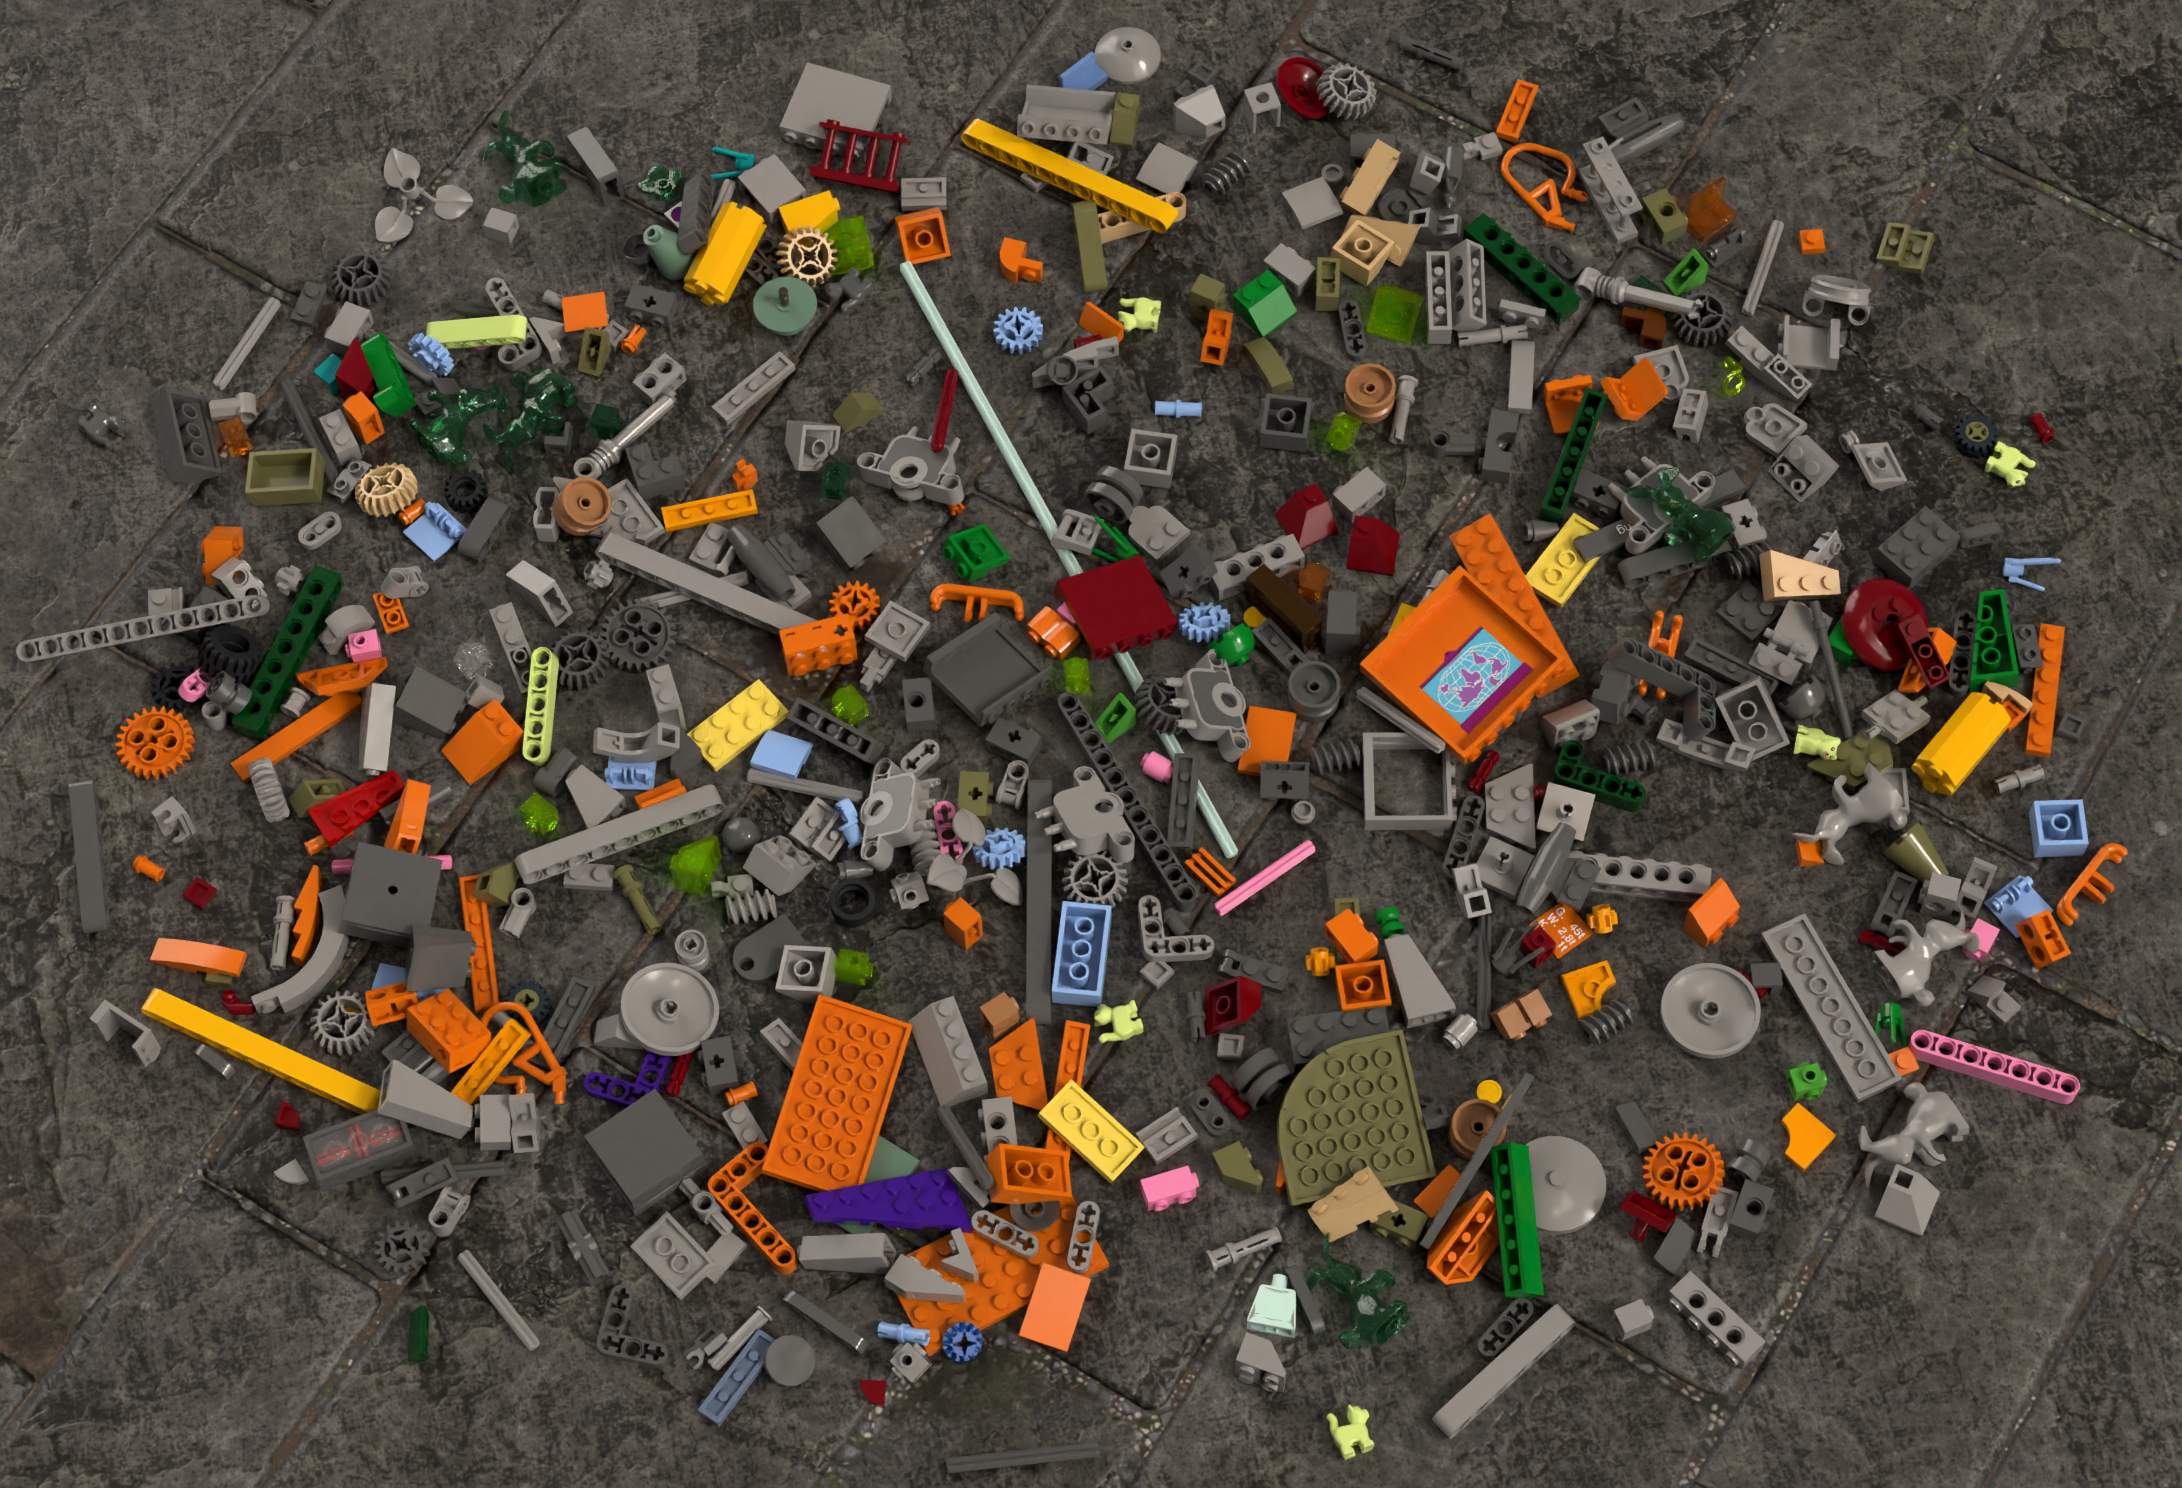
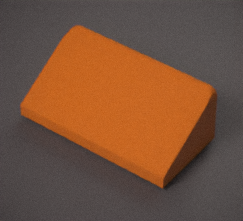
M1088 301L1079 320V325L1094 336L1101 334L1103 339L1117 336L1118 342H1120L1124 338V325Z

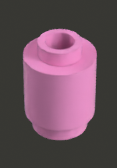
M1155 751L1144 755L1140 766L1143 767L1142 772L1161 783L1164 781L1169 784L1173 778V762Z

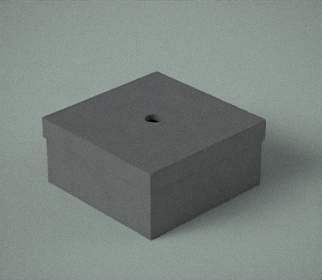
M358 841L352 861L338 933L408 948L412 925L430 927L443 860Z
M656 1089L584 1136L587 1143V1151L635 1217L678 1189L683 1179H692L708 1168L702 1151Z

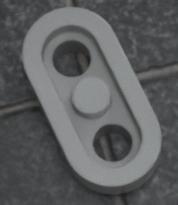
M325 512L304 526L298 533L301 546L307 550H314L337 535L342 529L339 515L334 512ZM328 525H334L332 528H327Z

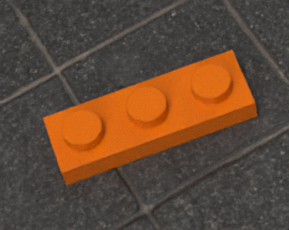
M1517 79L1496 130L1498 138L1517 143L1538 92V85Z

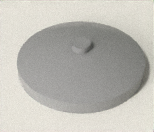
M657 963L641 969L628 981L620 1000V1017L628 1035L642 1048L659 1055L679 1056L697 1050L702 1046L701 1041L708 1040L711 1037L719 1018V1003L711 984L697 971L681 964Z
M1701 963L1681 970L1670 980L1662 996L1660 1015L1666 1033L1678 1047L1698 1057L1716 1059L1733 1055L1747 1046L1757 1031L1761 1008L1754 987L1741 973L1725 965Z
M1562 1136L1541 1137L1525 1144L1529 1146L1537 1231L1548 1234H1566L1577 1231L1589 1224L1600 1211L1606 1194L1605 1173L1595 1154L1580 1142Z

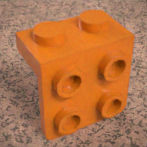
M1647 358L1641 359L1620 379L1606 377L1600 382L1604 388V394L1608 395L1607 398L1611 400L1615 407L1616 415L1625 420L1638 421L1668 394L1666 386L1651 361Z
M1576 375L1570 379H1555L1545 383L1543 398L1555 435L1569 434L1585 388L1592 389L1591 375Z

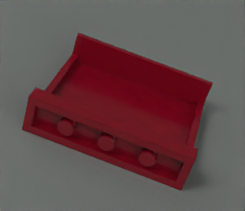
M1141 555L1058 580L1053 592L1057 601L1062 599L1065 601L1091 649L1090 662L1097 659L1104 660L1110 655L1119 652L1126 653L1131 648L1137 646L1144 647L1159 639H1169L1173 636L1178 624Z

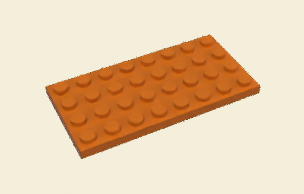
M819 994L761 1173L818 1192L864 1184L913 1025Z
M1073 1196L1070 1200H1059L1060 1215L1051 1227L1042 1231L1025 1230L1035 1235L1039 1242L1037 1255L1030 1259L1022 1258L977 1235L973 1229L971 1233L962 1232L978 1271L979 1281L977 1282L969 1281L941 1268V1260L954 1256L948 1241L952 1240L951 1234L906 1255V1257L910 1255L921 1262V1266L927 1270L932 1268L938 1271L943 1276L942 1279L951 1283V1281H954L961 1285L966 1296V1301L963 1304L909 1300L895 1293L912 1327L930 1331V1341L927 1346H923L927 1356L943 1349L944 1334L955 1323L969 1322L974 1324L979 1330H982L1027 1308L1042 1263L1071 1272L1068 1268L1067 1257L1078 1208ZM1010 1205L992 1213L1018 1226L1011 1217ZM1034 1210V1211H1032L1031 1213H1032V1214H1038V1213H1040V1212L1037 1211V1210ZM984 1218L983 1221L978 1220L979 1228L986 1225L991 1228V1234L993 1235L994 1228L987 1224V1219ZM1002 1229L998 1233V1237L1004 1241L1009 1240L1013 1235L1009 1229ZM1080 1232L1076 1239L1080 1243H1087L1090 1241L1091 1236L1088 1232ZM1017 1235L1016 1241L1023 1245L1024 1251L1028 1248L1033 1249L1031 1241L1024 1244L1019 1241L1020 1235ZM1096 1239L1090 1267L1085 1273L1078 1275L1088 1278L1109 1267V1262ZM1078 1249L1077 1260H1073L1075 1261V1266H1080L1084 1262L1082 1260L1083 1250Z

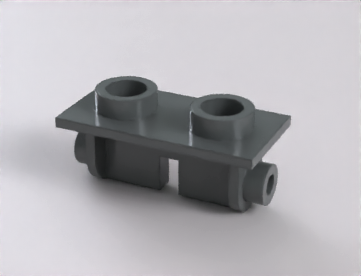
M1742 227L1734 228L1701 251L1700 254L1714 268H1717L1749 245L1744 239L1746 231Z
M353 457L328 488L327 493L335 496L336 502L340 505L347 503L348 499L355 492L354 487L358 485L357 480L363 479V474L369 473L372 465Z
M2034 624L2011 625L2020 670L2023 671V674H2030L2033 672V668H2042L2043 663Z

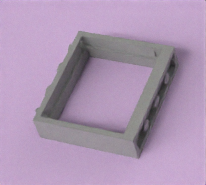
M1363 733L1364 830H1451L1452 822L1457 821V807H1452V799H1456V785L1451 784V777H1455V763H1451L1450 757L1453 755L1446 748L1444 751H1441L1444 815L1375 816L1373 750L1429 748L1408 733Z

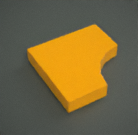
M1607 960L1563 974L1560 978L1578 1021L1585 1020L1587 1015L1593 1016L1595 1010H1601L1602 995L1607 989L1616 984Z
M1799 1103L1781 1121L1790 1139L1789 1147L1784 1157L1802 1172L1836 1138L1835 1133Z

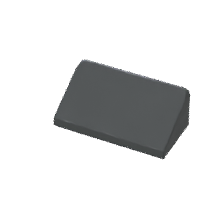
M1635 1101L1614 1107L1613 1114L1637 1155L1656 1146V1141L1658 1140Z
M1676 1218L1653 1257L1651 1264L1674 1277L1698 1234L1682 1220Z

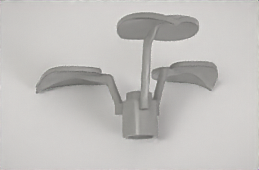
M391 148L384 164V177L389 186L400 188L403 194L401 197L402 210L400 212L397 207L390 206L383 208L377 214L375 219L376 239L380 242L391 243L405 238L411 232L413 219L405 214L407 199H415L419 194H423L430 201L436 203L434 206L435 213L444 220H455L461 217L473 205L474 201L468 192L454 185L439 187L436 191V198L432 197L422 187H419L416 181L421 171L419 162L413 156Z
M961 808L953 817L952 827L960 840L968 842L967 847L956 861L947 854L936 856L929 868L927 884L938 886L949 892H958L962 889L963 885L969 882L991 878L993 879L991 881V888L1000 899L1012 905L1021 906L1023 903L1022 886L1018 877L1011 870L999 868L995 874L988 873L966 878L967 870L959 863L972 848L973 844L976 846L984 844L986 832L982 822L975 814Z

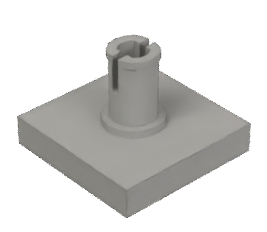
M1548 782L1535 830L1551 834L1558 823L1562 822L1576 830L1574 840L1583 842L1595 795Z
M1490 836L1477 861L1482 885L1514 899L1535 856Z

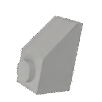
M787 420L785 446L795 470L817 471L823 465L822 462L828 455H833L838 450L841 426L810 421Z

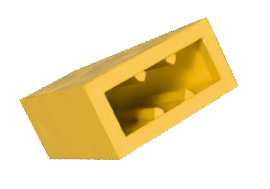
M826 191L778 207L780 221L787 235L791 236L790 230L792 229L798 232L799 226H803L805 231L807 226H812L813 232L816 228L821 229V236L838 221L837 211H840V205L837 198H832L830 191ZM801 238L797 241L799 245L803 244L805 247L814 242L808 238Z

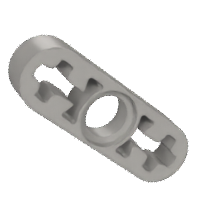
M1092 1201L1082 1202L1077 1208L1067 1257L1068 1268L1075 1274L1085 1273L1091 1263L1100 1219L1099 1207ZM1087 1209H1092V1214L1094 1215L1090 1216L1089 1226L1084 1225L1085 1214L1083 1213H1086ZM1080 1232H1088L1091 1239L1087 1243H1080L1077 1241L1076 1236ZM1078 1249L1083 1250L1082 1260L1084 1262L1080 1266H1075V1261L1073 1260H1077Z
M985 1210L978 1211L973 1215L971 1222L973 1231L977 1235L1022 1258L1030 1259L1037 1255L1039 1242L1035 1235ZM984 1218L987 1219V1224L994 1228L993 1235L991 1234L990 1227L984 1225L982 1228H979L978 1220L983 1221ZM1009 1229L1013 1235L1009 1240L1004 1241L998 1237L999 1231ZM1017 1235H1020L1019 1241L1024 1244L1031 1241L1033 1249L1028 1248L1024 1251L1023 1245L1016 1241Z

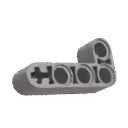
M495 277L490 279L486 284V291L500 316H524L506 283L501 278ZM500 289L504 297L499 298L495 290ZM508 306H513V307H514L511 312H509V313H505V312H504V310H505L506 307H508ZM528 321L525 342L506 344L498 352L499 360L508 371H516L536 360L542 354V345ZM535 343L533 349H525L528 344ZM508 355H515L512 361H505Z

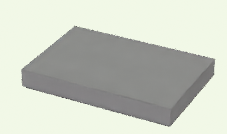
M668 1211L630 1246L680 1300L718 1266Z

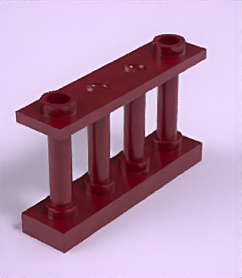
M827 119L826 123L820 122L819 126L827 129L821 163H818V167L811 166L809 175L815 178L900 194L901 185L896 183L894 177L901 144L910 146L911 141L905 138V134L892 132V135L840 126L839 121ZM836 131L849 134L843 166L839 171L831 170L829 165ZM858 136L871 138L864 172H861V176L852 174L853 170H851ZM879 140L892 142L886 176H883V180L874 178L875 175L873 174Z

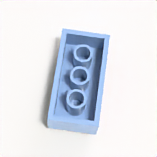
M1063 901L1052 984V1003L1098 1007V1005L1102 1004L1112 906Z

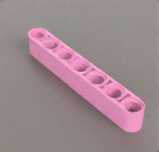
M1926 1030L1914 1032L1908 1044L1916 1060L2060 1104L2071 1103L2080 1089L2079 1080L2073 1075ZM1915 1042H1922L1926 1047L1920 1048ZM1945 1049L1950 1055H1943L1939 1050ZM1964 1057H1971L1974 1062L1969 1063L1965 1061ZM1988 1064L1996 1065L1999 1070L1990 1069ZM2018 1071L2023 1077L2018 1078L2012 1072ZM2037 1079L2045 1080L2047 1085L2039 1084ZM2061 1086L2069 1087L2072 1092L2067 1093L2063 1091Z

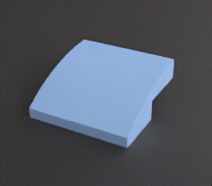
M767 730L754 752L750 765L756 769L796 780L802 765H805L813 743Z

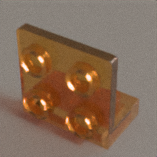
M1723 176L1718 180H1712L1701 192L1693 193L1688 200L1689 203L1686 211L1688 218L1687 227L1701 242L1737 217V213L1722 199L1726 179Z

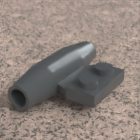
M1637 97L1598 116V123L1607 135L1616 139L1608 146L1618 164L1632 161L1659 147L1684 128L1683 121L1676 112L1649 121L1648 112Z
M741 524L733 526L727 533V537L742 563L764 588L782 602L789 600L796 591L787 574L793 576L808 571L813 564L787 532L768 537L764 543Z
M1562 822L1558 823L1540 847L1524 878L1516 903V908L1521 912L1533 915L1550 892L1557 902L1580 912L1601 868L1580 857L1568 858L1576 834V830L1572 826Z
M408 1030L381 1052L390 1063L393 1059L397 1060L437 1085L449 1075Z

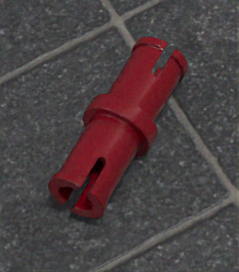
M1220 1074L1212 1077L1208 1082V1086L1221 1098L1220 1102L1223 1106H1228L1239 1121L1248 1117L1251 1109L1240 1099L1236 1089H1232Z

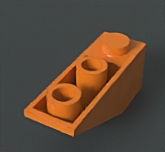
M407 779L384 844L386 848L416 854L422 838L431 788L430 784Z

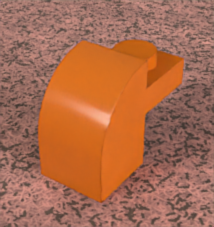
M1004 237L1000 249V268L1003 276L1014 284H1017L1019 277L1027 281L1041 282L1043 262L1026 259V242Z
M1215 309L1210 310L1207 333L1203 340L1201 362L1223 366L1231 339L1233 313Z

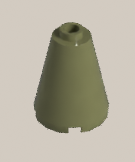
M1920 821L1883 851L1888 859L1922 884L1925 879H1930L1932 872L1946 876L1949 874L1925 827Z

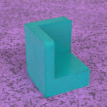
M334 354L314 370L315 375L327 384L332 395L339 391L335 374L342 362Z

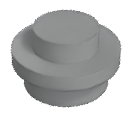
M1307 801L1297 802L1291 809L1292 819L1298 824L1312 822L1315 817L1314 806Z

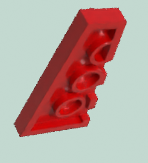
M393 769L308 809V816L331 848L379 812L380 809L403 793L405 785Z

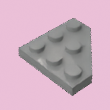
M628 478L607 489L612 502L610 514L594 532L587 535L603 538L605 532H611L635 543L647 544L664 534L665 529Z

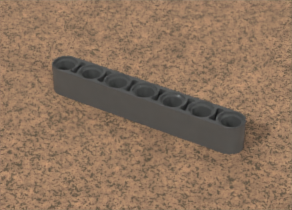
M94 779L70 782L69 797L82 928L85 934L110 930L96 783Z

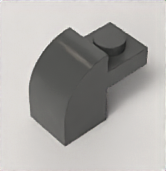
M1430 207L1410 211L1408 224L1421 225L1415 238L1416 241L1429 246H1443V240L1460 238L1462 218L1459 214L1437 217Z

